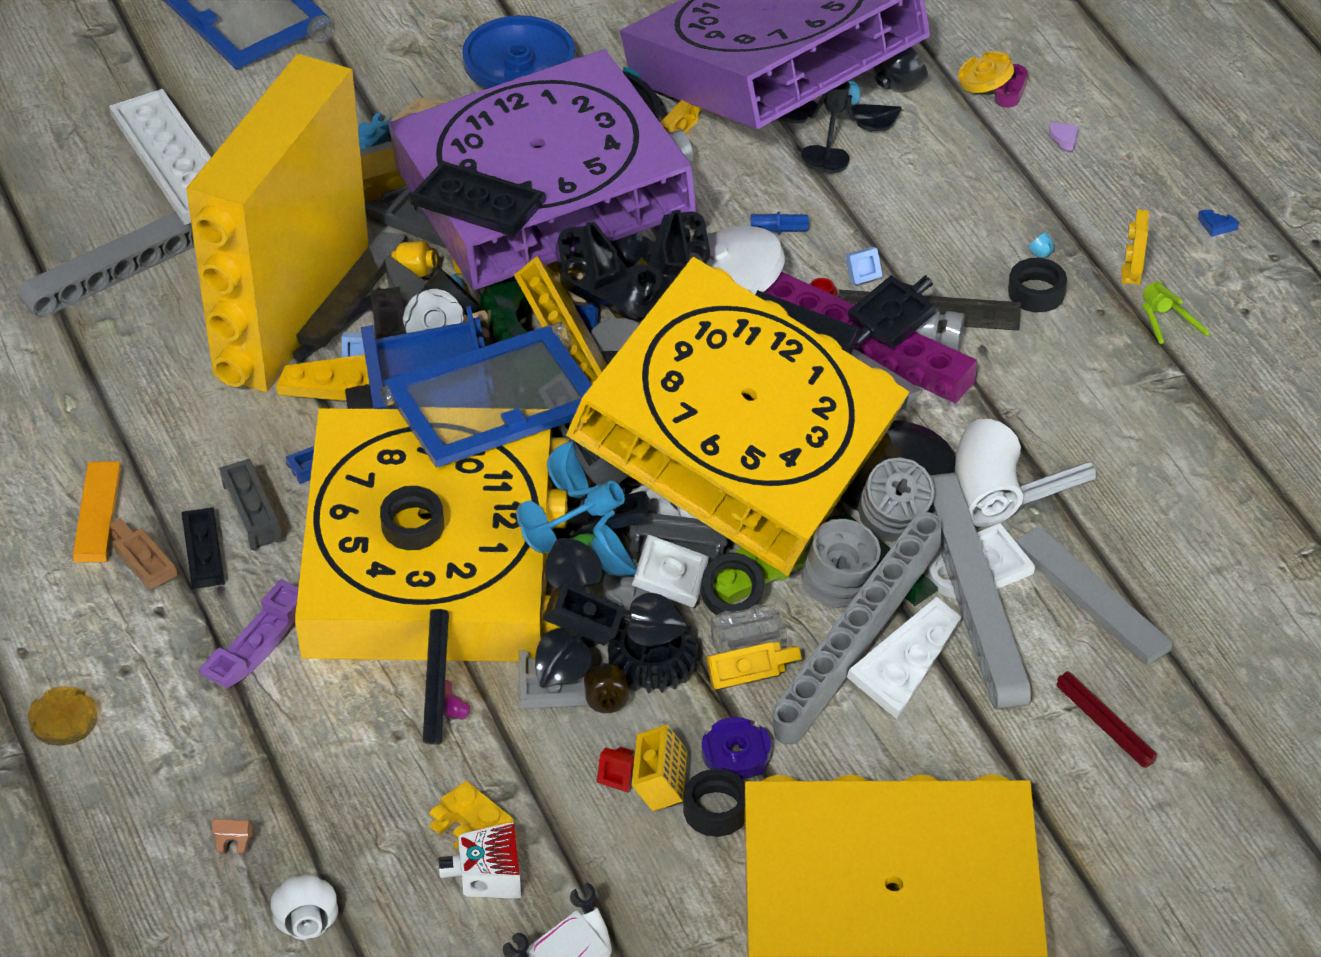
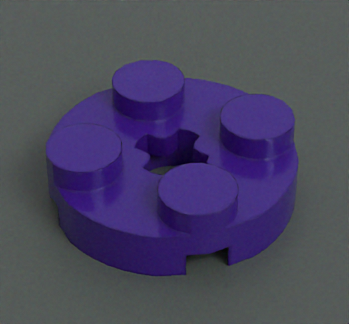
M730 717L714 723L712 730L707 735L705 732L702 738V759L709 769L728 770L739 775L742 779L759 776L765 772L766 764L771 754V741L763 727L760 726L759 730L756 726L750 725V720ZM731 745H738L739 749L743 750L738 752L731 751Z

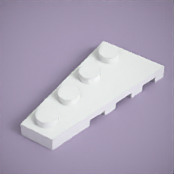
M938 597L934 598L851 667L847 678L894 718L898 719L959 626L962 617Z

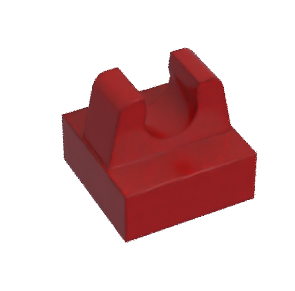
M621 746L616 750L605 747L600 753L596 782L628 793L632 789L634 751Z

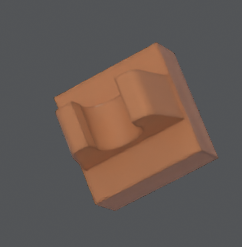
M213 819L212 833L215 835L217 851L220 854H225L227 843L236 841L237 854L244 855L250 839H253L254 825L246 820Z

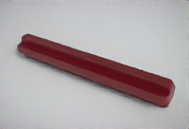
M1066 671L1057 678V687L1140 766L1147 768L1154 764L1157 753L1069 671Z

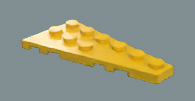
M365 354L285 365L276 384L277 393L281 396L346 401V388L369 384Z

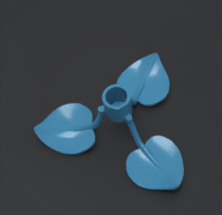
M571 441L560 445L548 457L547 468L549 475L556 487L562 491H568L570 497L582 498L587 495L585 504L548 522L544 511L539 505L532 501L521 503L517 508L516 516L525 541L538 553H549L555 540H557L551 528L587 510L593 516H602L593 529L596 537L591 541V547L598 555L602 568L607 573L615 576L635 575L637 568L617 535L610 527L605 525L606 521L615 515L613 509L624 503L625 496L623 490L612 480L603 485L598 484L588 488L585 473L575 456L574 442Z

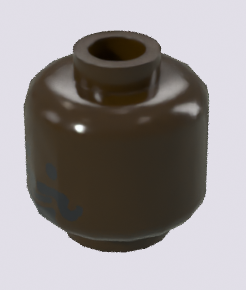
M602 663L592 667L585 675V699L591 709L602 714H609L619 711L626 705L629 699L628 681L625 672L619 666L611 663Z

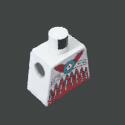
M506 823L461 834L458 837L459 855L438 857L440 878L461 876L463 894L467 897L521 898L514 823Z

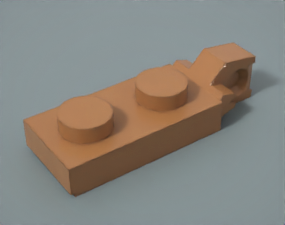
M121 518L109 523L112 528L111 536L114 539L112 546L115 552L148 590L177 576L175 565L142 528L132 531Z

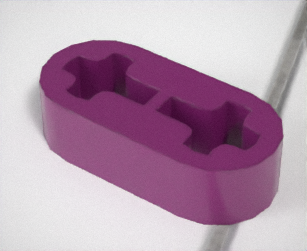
M1013 64L1014 73L1011 79L995 89L994 101L997 105L1010 108L1018 105L1026 87L1028 72L1022 65Z

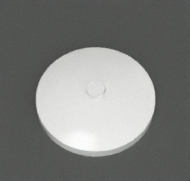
M739 226L719 230L707 235L710 246V259L707 265L723 269L733 278L735 283L753 294H756L757 290L764 292L768 289L783 269L785 256L779 239L766 229L754 226ZM690 253V254H689L690 260H691V258L694 256L695 258L699 259L700 261H703L702 258H701V256H700L699 254H697V253Z

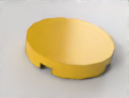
M988 51L982 53L983 57L977 60L976 57L968 59L958 71L960 86L965 91L971 93H984L1004 85L1011 79L1014 73V65L1010 56L999 51Z

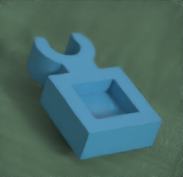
M378 112L373 116L371 124L361 123L358 126L360 150L385 143L388 140L387 134L390 133L388 122L393 117L383 122L382 113Z

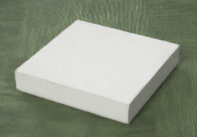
M648 535L632 586L651 593L661 594L668 599L694 608L709 556Z

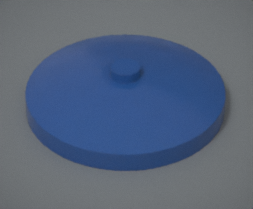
M507 16L486 22L470 33L462 49L463 65L466 73L474 82L488 89L574 59L575 45L570 34L560 25L550 20L535 16Z

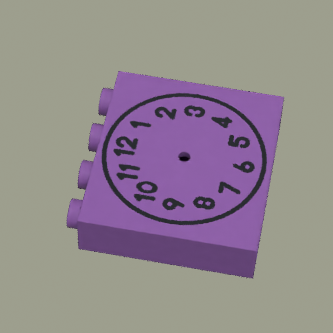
M678 0L620 30L628 68L637 72L641 79L653 90L754 129L767 125L930 37L924 0Z
M606 49L580 58L571 59L568 62L527 76H521L515 80L388 122L397 170L412 193L441 161L545 192V203L515 237L422 208L473 291L513 277L516 272L536 256L546 265L556 262L555 247L558 237L564 229L586 226L587 222L595 221L608 240L612 242L660 225L663 215L671 214L674 210L696 212L691 164ZM567 241L565 245H569L570 256H573L575 246H572L571 242Z

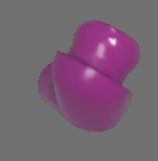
M445 680L443 715L452 719L464 720L470 713V705L462 701L460 697L452 695V683Z

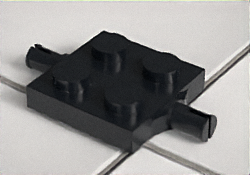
M890 275L848 310L849 319L860 326L862 331L856 347H859L869 337H873L893 350L936 314L935 305L922 295L924 291L933 285L932 280L929 277L927 278V275H924L914 285L902 283Z

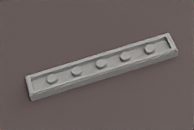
M1040 526L1015 540L1038 570L1146 665L1172 650L1173 642Z

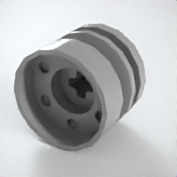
M899 457L887 459L876 465L872 470L861 493L858 512L862 524L869 528L876 537L891 542L897 541L917 514L929 511L935 490L932 478L925 468L913 460ZM896 491H899L902 493V495L899 496L895 493Z
M834 519L822 524L814 533L801 575L804 588L811 597L824 605L836 608L848 607L877 567L881 552L877 537L869 528L861 523L848 519Z

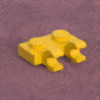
M464 781L440 798V804L429 811V815L435 819L429 824V827L437 834L444 833L452 824L459 822L461 825L453 831V835L457 838L464 833L506 823H514V819L467 781ZM457 840L453 843V847L459 851V842Z

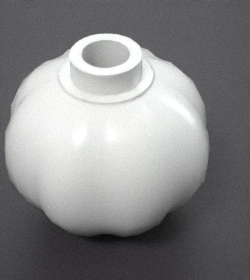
M303 874L287 878L271 897L270 907L275 926L284 934H288L295 939L305 940L322 935L338 916L337 897L333 886L313 874Z

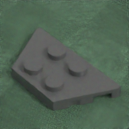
M407 184L403 185L400 189L382 194L383 200L370 205L365 201L366 217L446 248L422 208L411 205L409 196L412 192Z

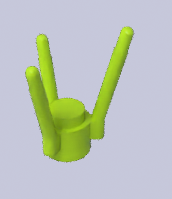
M1160 281L1153 282L1144 289L1142 296L1145 303L1142 305V309L1148 315L1159 344H1163L1164 339L1154 311L1164 313L1171 307L1205 336L1209 335V330L1179 305L1183 303V300L1167 289Z

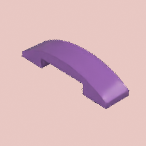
M280 579L261 600L262 610L226 650L219 647L198 670L199 674L224 688H228L254 671L271 654L294 623L298 587Z

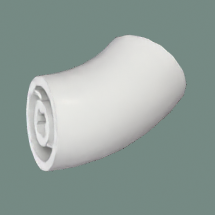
M977 419L971 422L964 430L956 453L955 473L974 526L988 527L1008 519L1018 510L1023 501V493L1016 476V463L1021 449L1018 437L1009 427L992 419Z

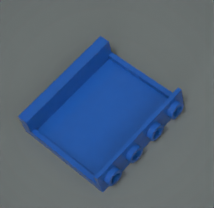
M471 306L466 307L468 322L376 339L373 325L360 327L373 409H397L396 402L388 387L384 385L383 380L485 347L483 337L477 338V336H482L483 334L479 317L473 318ZM488 362L407 389L420 410H491L489 397L495 396L492 378H485V376L491 375Z

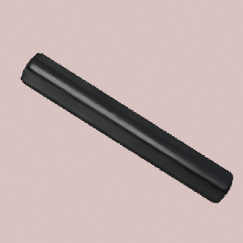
M432 609L429 618L423 742L430 745H438L442 742L449 613L444 609Z

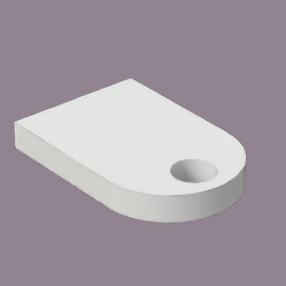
M1001 523L977 532L996 589L1034 574L1035 565ZM939 550L929 564L928 578L938 586L939 593L956 599L951 581L940 577V575L948 573Z

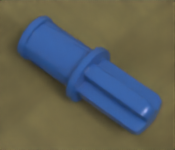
M777 211V214L751 213V226L760 227L770 232H777V235H780V232H806L809 229V217L806 214H780V211Z

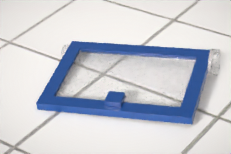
M163 0L235 70L307 35L317 44L325 43L332 37L335 31V25L330 20V17L311 0Z
M557 322L550 326L548 325L383 380L380 394L385 406L395 404L437 468L571 422L582 397L592 384L569 354L572 345L567 328L562 322Z

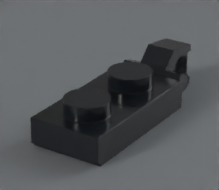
M646 491L624 495V503L613 509L615 515L610 517L605 525L613 530L647 522L649 497ZM586 510L568 519L566 528L561 529L566 538H574L579 534L585 533L594 534L593 529L602 516H593Z

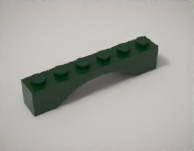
M499 281L486 286V292L481 293V309L485 310L488 315V323L493 326L494 337H498L500 342L527 333L521 325L526 322L528 300L518 282ZM542 342L541 345L506 356V363L512 367L513 378H517L522 390H542L561 376V368Z

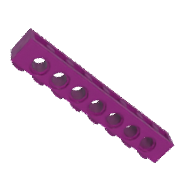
M781 272L775 282L764 291V293L861 329L860 326L848 317V310L855 304L784 272ZM913 332L893 350L873 337H869L859 347H856V345L854 349L912 384L954 403H957L975 383L977 359L917 332Z

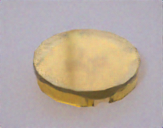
M63 686L52 688L44 692V696L39 700L36 698L31 703L28 711L30 730L34 736L48 745L56 746L74 744L86 738L95 728L98 719L93 698L85 695V691L76 687Z

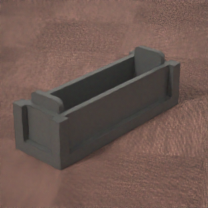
M250 458L220 467L222 486L224 490L228 489L246 530L250 549L254 550L271 544L274 540L275 542L282 541L279 522Z
M648 513L647 522L630 526V534H633L630 552L642 551L647 536L651 535L709 556V560L729 553L730 539L695 518Z

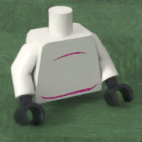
M589 883L583 885V890L587 895L586 900H582L579 897L576 889L570 894L571 903L576 907L582 908V914L576 910L530 946L524 934H514L512 940L518 946V950L510 942H507L503 945L504 956L610 957L612 947L607 927L598 907L593 908L591 903L595 898L594 887Z

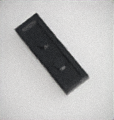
M214 507L181 512L192 589L224 585L225 581Z

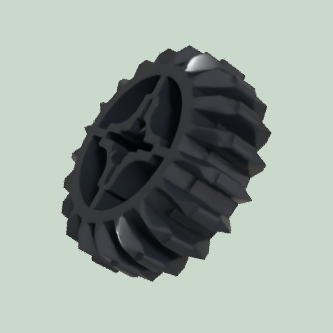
M625 622L619 626L616 636L608 644V663L619 666L625 672L628 685L632 684L635 691L642 687L646 688L648 694L652 689H659L663 693L667 686L675 690L678 682L686 683L688 675L693 674L698 661V642L696 636H693L691 627L687 626L686 631L681 636L669 643L655 647H644L635 644L628 638L627 627L629 623Z

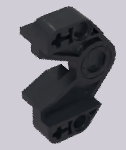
M674 210L671 214L663 215L648 265H635L627 268L617 255V250L595 221L587 222L586 226L564 229L558 237L555 253L560 281L566 290L590 303H593V300L631 320L643 321L690 261L689 254H699L703 260L702 262L707 264L710 259V246L703 217L693 211L681 212V210ZM685 225H689L690 229L695 230L691 242H689L691 238L690 230L685 228ZM567 241H570L571 245L575 246L573 258H570L569 245H565ZM573 269L578 270L582 273L583 278L574 280L569 277L567 272Z

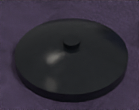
M894 420L841 499L858 511L860 496L870 473L876 465L887 459L901 457L913 460L924 467L929 475L955 473L956 456L950 445L934 431L915 423ZM896 491L895 493L899 496L902 495V493L899 491Z

